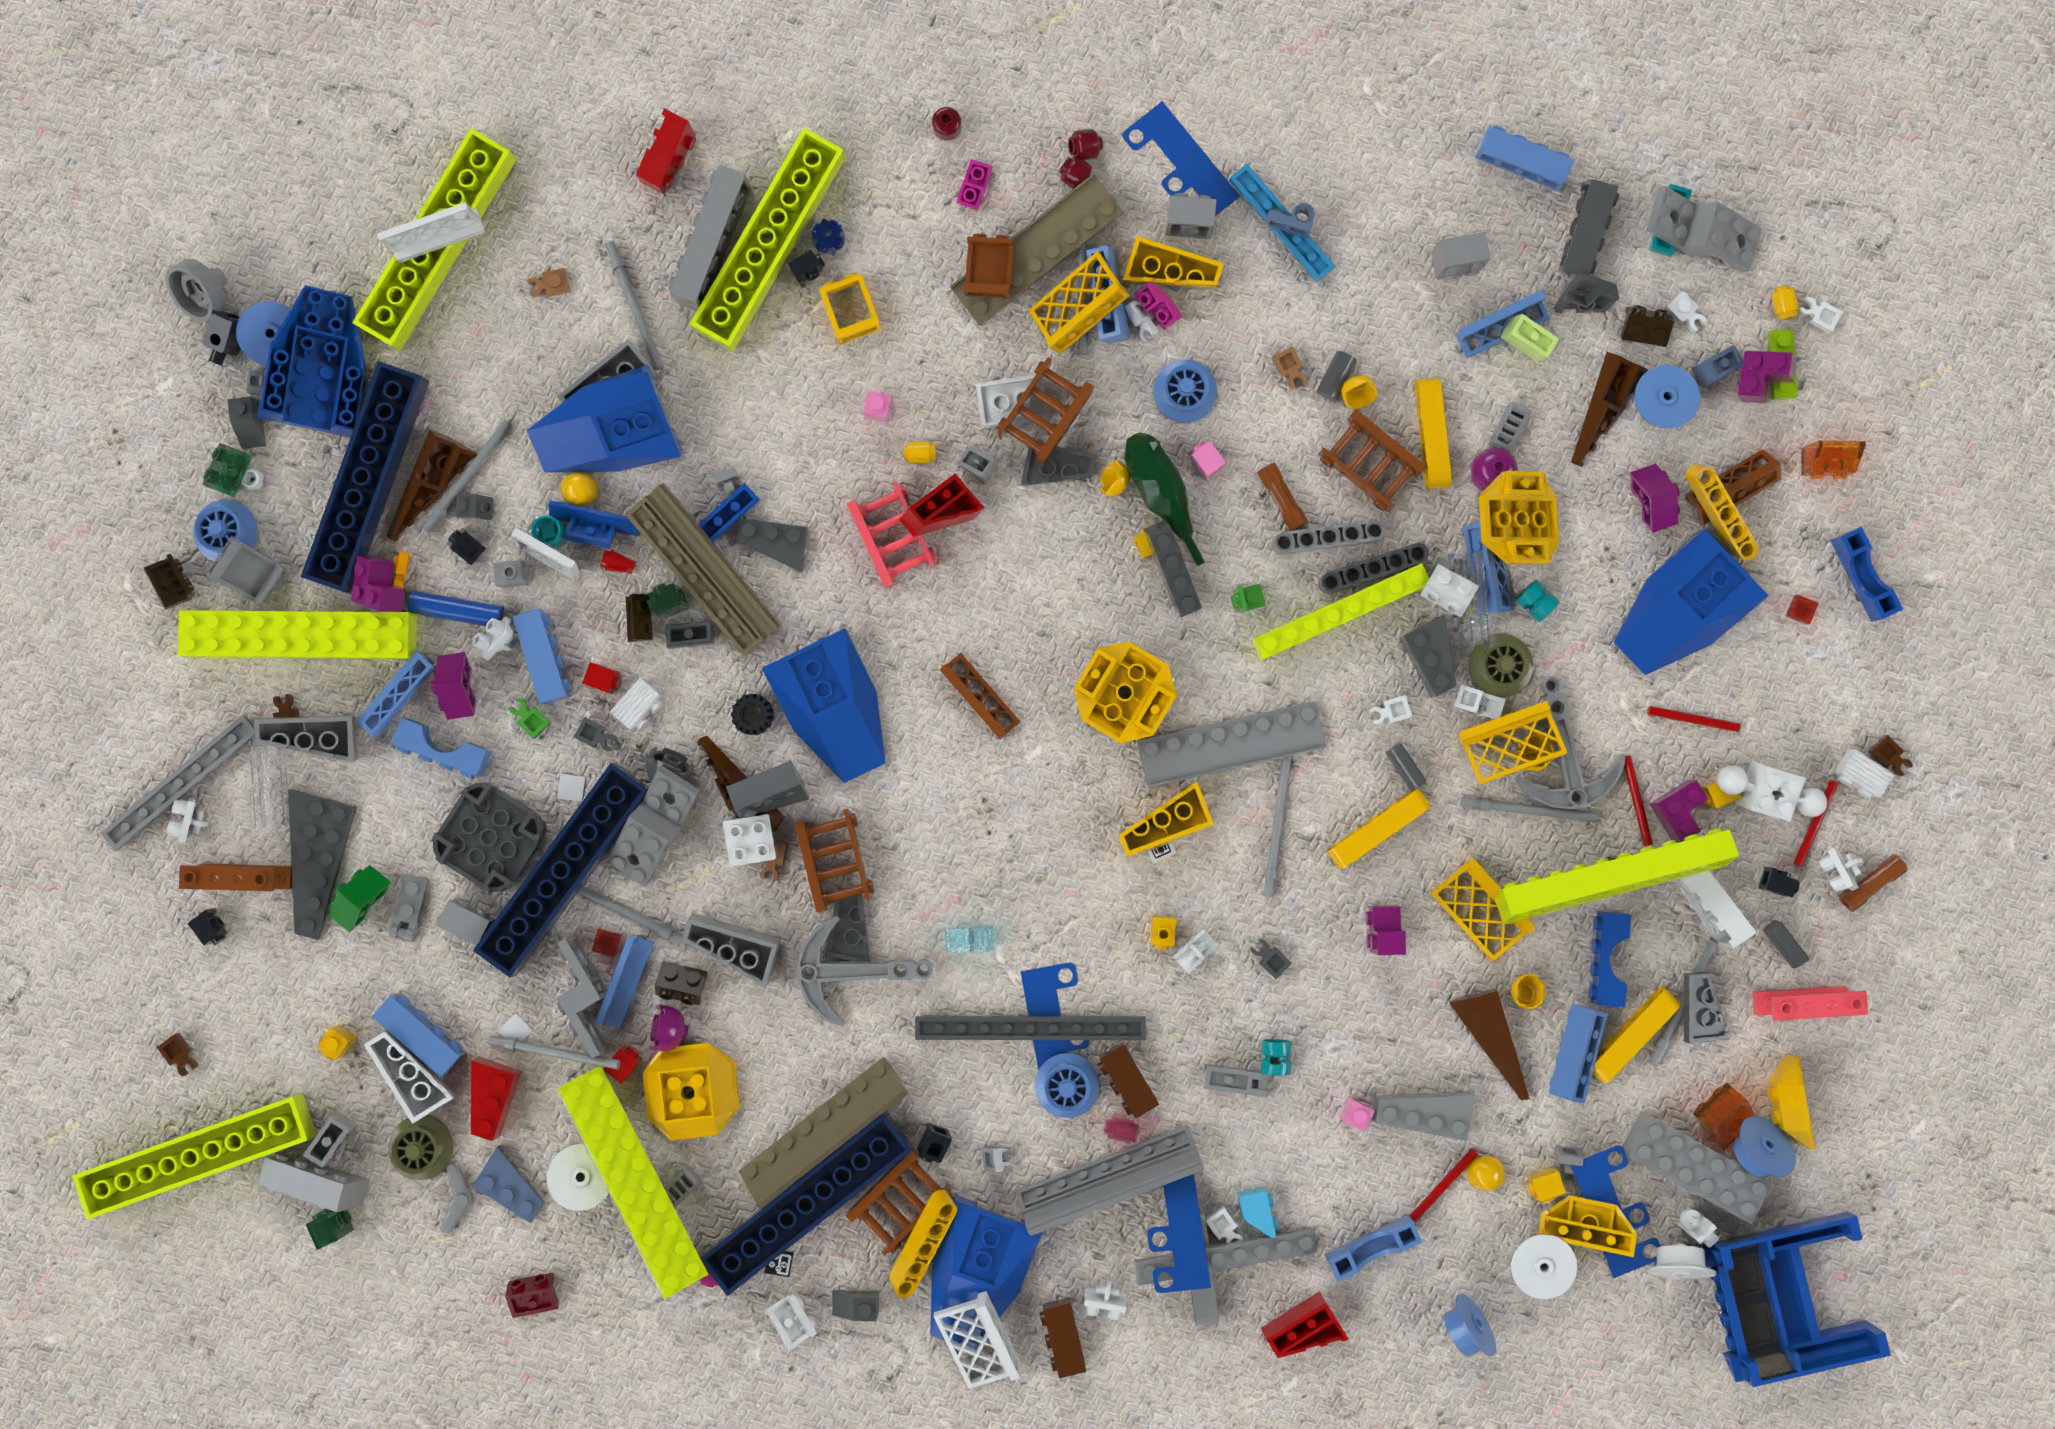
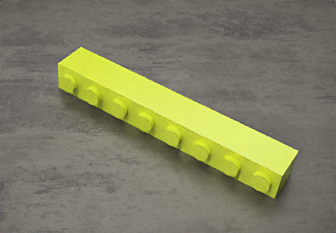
M1421 563L1258 636L1251 641L1260 661L1423 589L1429 581V577Z

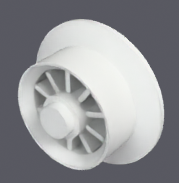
M584 1144L569 1146L560 1151L552 1160L547 1172V1186L553 1199L562 1207L574 1211L588 1210L600 1204L609 1194Z
M1539 1234L1527 1238L1516 1248L1511 1260V1272L1517 1286L1527 1295L1537 1299H1552L1565 1293L1573 1284L1577 1274V1260L1571 1247L1562 1239L1553 1235Z
M1687 1244L1657 1247V1266L1647 1269V1272L1651 1275L1668 1278L1699 1279L1716 1276V1271L1706 1268L1705 1250L1699 1247L1688 1246Z

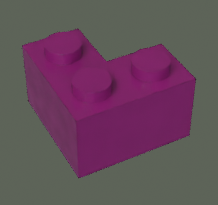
M1745 351L1738 389V397L1741 402L1765 404L1769 381L1793 382L1796 366L1794 354L1790 352Z
M1656 463L1630 472L1631 491L1641 502L1642 521L1650 531L1654 533L1677 525L1678 514H1680V507L1678 505L1680 491L1677 484L1672 483L1667 473L1662 471Z
M357 556L354 567L353 587L351 589V601L376 611L402 612L405 589L391 584L394 561L382 557Z
M460 652L438 656L436 666H434L436 669L433 671L434 681H431V690L438 697L440 711H444L447 720L474 716L476 698L470 686L472 668L466 653Z
M1687 780L1652 801L1649 805L1670 839L1676 840V843L1685 841V837L1701 832L1689 811L1709 799L1697 780Z
M1369 906V911H1366L1365 920L1366 925L1370 927V934L1366 935L1367 948H1370V952L1376 955H1406V931L1401 930L1400 906Z

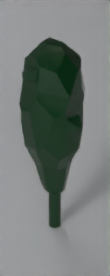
M1139 432L1126 439L1124 460L1130 471V477L1138 488L1149 511L1165 520L1170 525L1171 530L1184 541L1197 566L1205 563L1192 538L1194 530L1189 513L1187 489L1176 465L1167 456L1159 440L1145 433Z

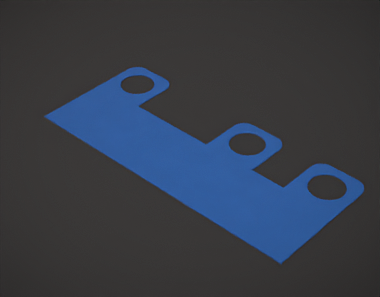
M1163 101L1123 132V139L1133 150L1140 149L1153 139L1174 164L1176 169L1161 182L1163 188L1170 196H1175L1176 193H1184L1192 186L1198 195H1207L1211 199H1216L1215 216L1240 197ZM1135 129L1140 130L1144 136L1143 140L1138 144L1132 143L1129 139L1130 132ZM1178 177L1181 179L1183 185L1179 191L1169 189L1168 181L1171 178Z
M1073 963L1021 971L1028 1016H1061L1056 989L1072 987L1078 983L1076 967ZM1063 968H1068L1073 973V978L1068 983H1063L1058 978V973ZM1033 1040L1038 1070L1046 1060L1054 1055L1087 1048L1089 1040H1084L1080 1045H1073L1070 1040Z
M1621 1145L1585 1158L1583 1166L1571 1165L1583 1198L1618 1205L1634 1229L1649 1223L1650 1217L1645 1204L1639 1202L1627 1208H1621L1610 1179V1173L1628 1165V1158ZM1614 1151L1620 1152L1623 1157L1621 1164L1617 1166H1612L1608 1162L1609 1154ZM1634 1209H1641L1644 1213V1218L1639 1223H1633L1630 1220V1212ZM1651 1238L1636 1244L1634 1257L1603 1251L1613 1278L1657 1261L1656 1256L1646 1258L1643 1255V1248L1648 1244H1653L1656 1248L1661 1247L1659 1241L1656 1238Z
M1194 1174L1163 1185L1169 1226L1153 1227L1147 1231L1148 1245L1152 1252L1173 1250L1175 1266L1156 1268L1153 1271L1154 1288L1158 1293L1211 1288ZM1156 1232H1163L1167 1237V1242L1162 1247H1157L1152 1242V1236ZM1163 1272L1169 1273L1173 1278V1283L1168 1288L1161 1287L1158 1283V1276Z

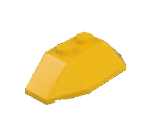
M1786 1054L1768 1080L1767 1096L1769 1101L1772 1102L1773 1108L1771 1119L1774 1125H1777L1785 1134L1800 1145L1814 1150L1816 1147L1800 1057Z
M1569 1195L1541 1213L1538 1235H1553L1569 1244L1634 1257L1637 1232L1618 1205Z

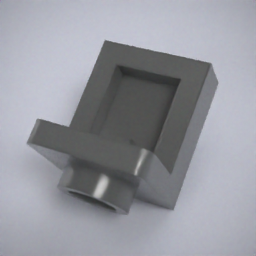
M478 494L457 495L455 517L462 519H492V497Z

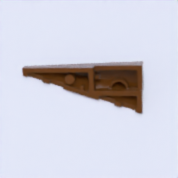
M1606 352L1571 463L1583 467L1585 456L1589 451L1596 449L1597 445L1595 442L1601 434H1607L1626 407L1625 402L1631 393L1635 394L1638 381L1648 369L1632 363L1619 355Z
M429 429L387 537L390 540L397 541L399 539L398 536L407 526L410 527L414 523V519L422 511L425 512L446 490L448 483L457 474L460 475L464 471L463 467L471 459H474L477 453L453 438Z
M704 736L698 740V746L704 748L709 758L706 760L708 766L713 767L717 775L715 782L728 810L733 811L736 818H740L733 808L726 787L747 777L708 736ZM778 809L754 815L769 814L772 833L778 829L785 818Z
M1490 989L1472 996L1467 995L1449 1001L1450 1006L1455 1010L1461 1021L1475 1037V1040L1504 1076V1079L1518 1095V1098L1520 1100L1530 1099L1498 991Z

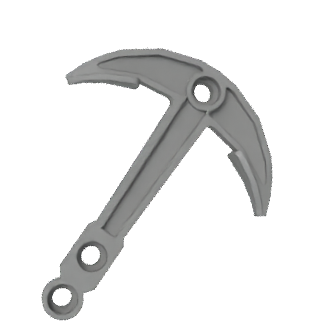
M1550 676L1542 681L1541 688L1546 694L1544 701H1548L1551 715L1568 752L1567 755L1558 758L1564 786L1562 789H1549L1548 786L1534 784L1520 776H1517L1515 780L1529 797L1551 808L1579 809L1592 805L1610 792L1622 774L1626 755L1621 753L1610 767L1597 775L1598 779L1588 783L1584 782L1568 723L1569 714L1565 696L1560 692L1562 683L1559 678ZM1548 682L1553 683L1554 687L1552 690L1547 688ZM1553 704L1558 705L1559 710L1557 712L1552 711ZM1556 743V749L1558 752L1560 751L1558 744ZM1574 793L1579 795L1577 802L1572 799Z
M838 916L826 920L813 930L802 946L797 963L798 984L807 1003L819 1016L842 1027L845 1021L834 1009L829 996H824L822 982L881 978L888 980H912L915 977L927 979L933 972V964L927 959H921L918 962L913 959L888 960L887 962L821 961V948L824 947L834 925L840 920ZM925 964L928 966V970L922 971L920 966ZM903 965L905 967V971H899L897 969V966ZM806 968H812L814 973L808 974Z

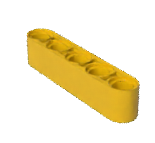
M1439 377L1415 380V397L1422 461L1426 466L1424 470L1425 486L1427 490L1451 488L1452 476L1441 380Z
M1691 465L1686 471V479L1728 552L1746 561L1754 559L1758 553V545L1716 472L1704 465Z
M1418 787L1327 850V853L1339 870H1342L1432 806Z
M1664 986L1658 988L1598 1051L1592 1074L1603 1084L1610 1082L1679 1009L1681 1002Z
M945 1190L935 1191L930 1196L890 1272L889 1281L900 1298H908L916 1291L957 1213V1206Z

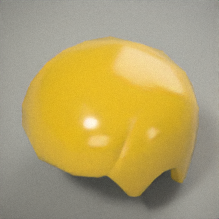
M1357 375L1349 378L1344 382L1341 389L1342 398L1346 406L1351 409L1366 407L1373 403L1378 396L1373 380L1366 375Z
M1117 460L1110 462L1100 476L1099 480L1104 488L1100 487V490L1108 497H1115L1123 493L1130 482L1128 468Z
M584 472L568 474L560 485L561 496L570 505L583 506L593 502L598 493L597 481L592 475Z
M1533 734L1528 743L1541 748L1545 738ZM1547 740L1543 750L1554 753L1550 740ZM1519 745L1517 756L1520 755L1523 745ZM1526 747L1521 758L1533 761L1537 758L1539 752ZM1551 760L1526 770L1539 772L1547 768Z
M1523 974L1515 978L1511 984V997L1522 1009H1534L1542 1004L1545 998L1546 985L1539 979L1537 974Z
M1482 1155L1473 1160L1466 1171L1470 1184L1474 1188L1483 1191L1497 1189L1502 1185L1505 1178L1504 1165L1498 1158L1490 1155Z

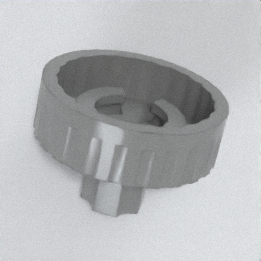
M185 259L168 269L166 273L167 289L173 301L186 315L197 321H207L210 319L212 310H224L226 298L223 287L226 285L227 279L224 276V272L218 267L209 269L206 265L195 259Z

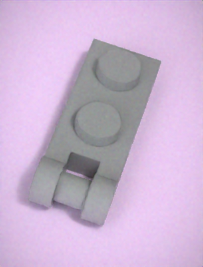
M409 874L404 875L389 937L396 939L402 937L405 938V941H414L429 879ZM403 922L409 923L408 929L401 928Z
M1207 1064L1204 1089L1268 1097L1269 1090L1266 1088L1267 1081H1270L1271 1075L1262 1074L1259 1071ZM1252 1079L1258 1080L1256 1088L1251 1087Z

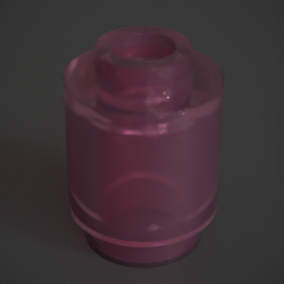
M1112 1116L1110 1120L1106 1119L1104 1133H1107V1139L1128 1144L1129 1142L1135 1143L1139 1124H1135L1133 1120Z

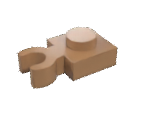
M564 268L542 273V280L537 278L527 280L529 285L537 284L538 286L535 291H530L532 297H538L544 291H546L548 297L571 292Z
M1293 346L1272 356V360L1281 378L1288 375V386L1292 391L1296 388L1293 382L1295 379H1299L1302 385L1307 383L1306 377L1298 372V370L1302 369L1303 365Z
M774 841L776 859L762 862L766 863V867L761 871V879H765L767 871H772L774 874L773 881L778 880L779 872L776 867L777 865H784L787 843Z

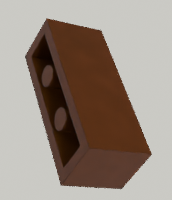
M1123 1042L1099 1056L1101 1062L1098 1065L1103 1074H1109L1113 1080L1110 1085L1115 1094L1122 1095L1125 1102L1121 1104L1128 1116L1133 1114L1136 1119L1159 1105L1158 1100Z
M1070 1297L1044 1303L1043 1311L1039 1313L1042 1326L1047 1325L1049 1333L1045 1335L1047 1348H1052L1054 1357L1050 1358L1053 1372L1057 1371L1059 1378L1086 1372V1364Z

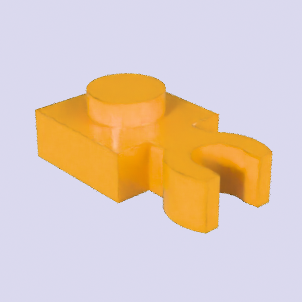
M400 551L399 557L394 556L393 569L396 570L394 586L403 589L409 564V553Z

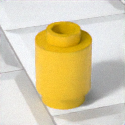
M1789 285L1775 288V293L1771 294L1775 315L1779 317V321L1797 317L1799 305L1795 288H1789Z
M907 441L908 446H903L904 460H908L909 464H928L930 461H936L935 443H929V441Z

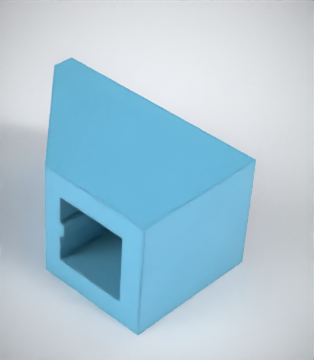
M1265 1187L1237 1192L1244 1220L1269 1237L1275 1238V1230L1279 1228L1276 1215L1272 1216L1270 1207L1274 1206L1271 1192L1267 1193Z

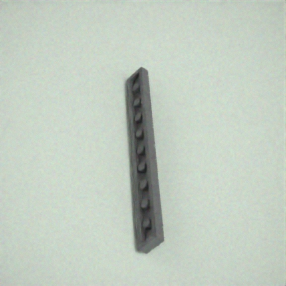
M915 1016V1040H1146V1016Z

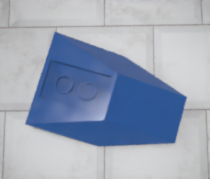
M304 285L270 344L256 418L351 438L359 415L366 369L359 329L352 323L356 317L352 296Z
M649 365L583 386L527 429L544 472H618L681 457V444L675 429H671L656 392L657 384Z
M1703 529L1692 535L1646 579L1613 643L1644 675H1647L1712 645L1769 595L1708 531Z
M845 628L762 668L793 731L843 783L886 763L877 691Z
M956 1195L954 1203L957 1206V1213L932 1260L930 1335L945 1341L933 1317L934 1312L975 1300L978 1297V1293L987 1291L1000 1318L1019 1294L1043 1232L1030 1236L1024 1219L1018 1222L977 1207V1202ZM975 1308L965 1311L963 1315L975 1319L977 1313ZM950 1316L942 1318L944 1323L952 1326L956 1321L955 1318ZM960 1321L957 1327L969 1331L971 1324ZM975 1326L972 1333L984 1337L986 1331ZM955 1333L952 1336L953 1341L961 1344L965 1338ZM969 1339L966 1346L976 1349L980 1343Z

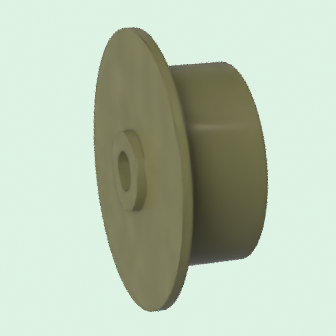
M1494 634L1484 638L1475 646L1469 660V671L1475 685L1484 693L1500 698L1509 697L1522 691L1529 683L1533 673V659L1528 647L1518 638L1508 634Z
M427 1115L413 1124L407 1118L398 1124L391 1134L388 1146L389 1157L395 1169L403 1176L413 1180L431 1179L440 1174L452 1158V1136L448 1128L440 1120Z

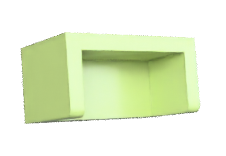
M1524 314L1512 317L1500 336L1535 361L1547 359L1559 338Z

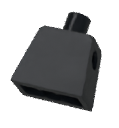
M212 310L203 340V345L212 348L209 357L210 362L222 366L227 354L236 356L239 354L241 348L236 337V326L240 316Z

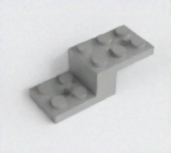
M1663 186L1658 189L1646 231L1691 257L1714 255L1739 271L1748 272L1750 271L1762 228L1718 201L1695 204L1669 187Z
M661 766L657 770L642 803L629 815L607 863L646 887L650 883L664 852L678 838L701 790ZM667 793H671L675 800L671 799ZM632 854H635L639 858V861L634 859Z
M575 935L565 938L557 944L560 947L558 952L564 961L567 960L571 966L570 973L576 981L579 980L581 984L557 997L559 1002L557 1006L563 1015H567L570 1020L569 1027L573 1034L578 1035L581 1039V1047L584 1053L594 1058L609 1049V1046L587 1008L602 1000L608 989Z

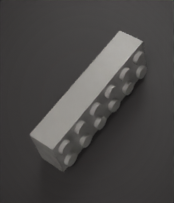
M720 164L717 171L714 170L711 175L709 192L706 191L702 198L703 207L701 213H697L693 223L695 226L694 231L686 239L685 247L687 249L684 256L681 255L678 260L676 277L673 276L669 283L670 294L677 304L696 311L718 276L751 191V186L744 173Z
M1642 1111L1622 1146L1626 1156L1749 1224H1752L1773 1185L1772 1182L1765 1178L1752 1175L1743 1166Z

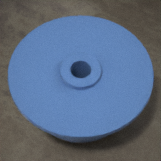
M264 301L253 304L241 314L236 326V337L241 350L252 361L266 366L270 344L291 310L289 307L277 302Z
M1182 359L1171 362L1159 372L1154 383L1153 394L1157 407L1166 417L1176 422L1189 423L1203 418L1212 409L1217 396V385L1212 373L1203 364L1193 360Z
M1660 365L1648 370L1640 378L1635 388L1634 398L1638 412L1648 423L1660 428H1675L1685 424L1694 416L1699 406L1700 392L1695 379L1686 370L1674 365Z
M218 500L207 505L198 514L194 523L193 535L200 552L210 560L215 561L231 535L254 547L258 528L254 515L246 506L233 500Z
M1061 1053L1052 1056L1042 1064L1036 1075L1035 1091L1040 1104L1049 1113L1058 1117L1072 1118L1085 1113L1095 1103L1099 1093V1078L1093 1065L1084 1057L1073 1053Z
M1751 1116L1742 1122L1739 1136L1734 1141V1152L1744 1169L1752 1175L1761 1178L1769 1175L1775 1177L1789 1175L1795 1168L1796 1157L1793 1146L1785 1133L1777 1125H1774L1773 1122L1760 1116Z
M1463 1293L1459 1294L1456 1297L1457 1307L1444 1314L1445 1326L1452 1341L1459 1351L1467 1357L1479 1351H1482L1487 1356L1495 1355V1338L1485 1316L1470 1297Z

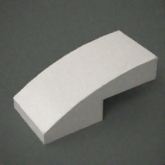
M1461 685L1454 707L1494 720L1501 717L1506 699Z

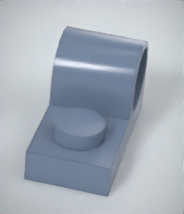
M1308 203L1297 205L1291 216H1288L1286 212L1279 209L1269 210L1264 225L1308 238L1313 225L1315 211ZM1298 213H1304V214H1306L1307 217H1308V220H1306V221H1301V220L1298 218L1297 214H1298Z
M1735 345L1703 361L1692 368L1702 387L1705 388L1742 367L1743 359Z

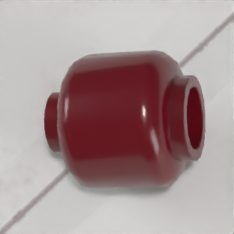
M942 107L934 113L932 127L935 135L939 139L949 141L955 139L960 134L962 129L961 117L954 108Z
M1094 129L1076 130L1068 139L1070 155L1078 156L1083 160L1097 158L1100 150L1103 149L1102 137L1098 136Z
M1078 156L1068 157L1059 170L1061 174L1060 179L1063 183L1074 189L1091 176L1092 166Z

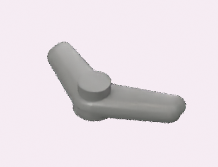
M454 1163L446 1166L454 1200L440 1226V1230L443 1233L453 1231L474 1201L473 1193L469 1190L460 1167Z

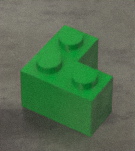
M371 865L367 866L364 870H357L351 877L350 882L347 884L344 882L336 889L335 893L337 895L330 903L332 907L329 916L350 933L366 919L370 907L386 894L391 881Z

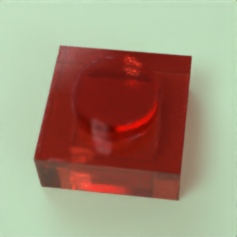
M1798 594L1794 595L1786 617L1809 625L1819 603Z
M598 928L592 951L615 957L622 934Z

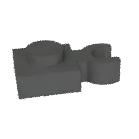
M586 717L583 718L574 735V738L593 748H596L598 743H600L605 751L613 750L607 746L608 739L611 738L615 741L619 739L614 734H603L606 727Z
M1259 938L1258 941L1263 945L1262 950L1256 951L1253 947L1250 950L1254 955L1263 957L1259 964L1277 979L1292 963L1275 946L1269 950L1267 942Z

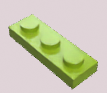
M1794 330L1769 331V352H1790L1795 356ZM1796 366L1793 382L1770 381L1771 400L1797 398Z

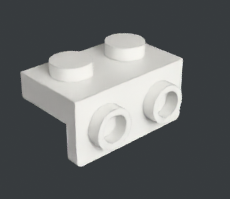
M1438 564L1424 587L1421 596L1429 602L1443 607L1449 613L1461 617L1479 586Z
M787 1293L765 1309L788 1350L793 1349L809 1336L817 1334L814 1329L816 1327L814 1320L810 1315L807 1316L803 1310V1301L798 1295L795 1296L793 1293Z

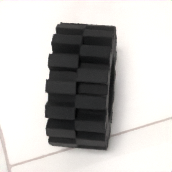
M757 694L743 695L732 706V723L736 726L737 730L744 734L760 735V733L766 732V729L772 725L774 710L771 707V703L763 696ZM749 706H757L761 711L760 720L753 724L748 723L744 718V711Z

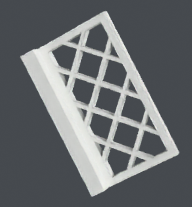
M464 202L378 233L377 236L379 241L394 253L396 260L401 263L480 235L486 231L479 211L476 208L472 209Z
M987 1291L978 1293V1297L975 1300L934 1312L933 1317L969 1389L1006 1377H1010L1011 1381L1020 1379V1360ZM975 1308L977 1313L975 1319L963 1315L965 1311ZM950 1316L955 1318L956 1321L952 1326L944 1323L942 1318ZM963 1321L971 1324L969 1331L958 1328L959 1322ZM975 1326L986 1331L984 1337L972 1333ZM954 1333L965 1337L962 1344L952 1340ZM969 1339L980 1343L977 1349L966 1346ZM984 1344L994 1348L992 1355L981 1351ZM962 1351L974 1355L971 1362L960 1357ZM977 1357L989 1361L986 1367L975 1364ZM992 1363L1001 1365L1004 1370L994 1371L990 1367ZM971 1369L981 1372V1377L971 1379L969 1375Z

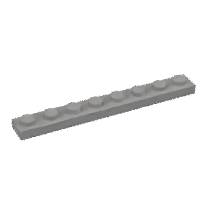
M242 715L100 834L114 851L120 850L172 807L174 800H180L254 739L253 723L246 715Z
M1306 1228L1276 1234L1275 1238L1263 1236L1205 1247L1210 1273L1317 1253L1314 1229ZM1173 1253L1134 1260L1137 1284L1141 1286L1154 1283L1153 1271L1156 1268L1174 1267ZM1163 1272L1158 1276V1282L1173 1280L1172 1276L1167 1272Z

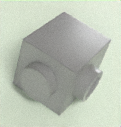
M516 560L493 563L495 586L506 588L528 585L531 572L526 562Z

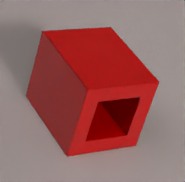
M590 662L582 684L613 694V691L618 689L621 682L620 672Z
M623 1045L612 1057V1059L620 1060L619 1069L605 1067L603 1070L622 1084L634 1071L642 1058L638 1056L640 1053L634 1047Z

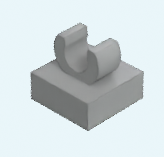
M249 370L247 393L261 395L265 371Z
M734 467L712 475L715 484L718 487L724 486L726 493L731 494L736 491L733 481L740 478Z
M1555 1146L1554 1154L1560 1164V1168H1564L1563 1173L1573 1174L1571 1165L1583 1166L1584 1157L1579 1148Z
M994 1146L982 1147L984 1171L994 1173L1004 1171L1003 1166H1007L1010 1163L1007 1160H1002V1153L1008 1152V1149Z

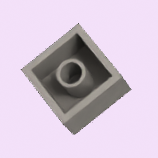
M1176 193L1175 196L1171 195L1167 209L1165 235L1210 239L1215 223L1216 199H1211L1207 195H1199L1197 198L1188 197L1184 193Z
M1486 232L1440 240L1431 252L1436 279L1443 278L1445 281L1455 279L1460 274H1465L1466 276L1477 275L1491 259Z

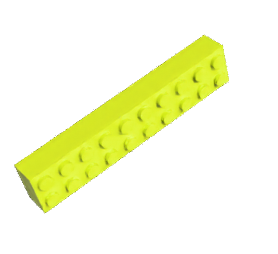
M470 128L415 220L464 202L472 209L476 208L482 218L517 159L510 150ZM468 239L401 263L393 255L352 323L400 352Z
M806 128L802 129L692 318L690 326L694 331L734 352L844 163L846 157L842 148Z
M179 610V657L409 660L416 651L417 615L410 612Z
M1721 828L1708 831L1707 835L1699 837L1698 834L1685 837L1683 842L1676 843V840H1671L1661 844L1662 847L1654 849L1653 846H1648L1640 849V853L1631 855L1630 852H1625L1617 855V859L1610 861L1608 858H1602L1594 861V865L1588 867L1585 864H1580L1572 867V871L1563 873V870L1553 871L1546 878L1541 879L1540 876H1534L1526 879V883L1519 885L1517 881L1505 884L1504 888L1499 890L1500 892L1495 897V901L1503 925L1726 867L1739 857V853L1730 829L1721 831Z
M602 1066L558 1087L557 1092L663 1300L709 1275Z
M302 1092L72 1175L86 1219L88 1220L316 1137L317 1133Z

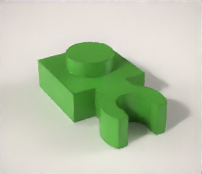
M519 698L518 702L521 703L522 708L517 711L514 707H509V710L512 714L521 717L517 723L533 739H536L551 722L536 707L533 706L529 710L528 703L524 699Z

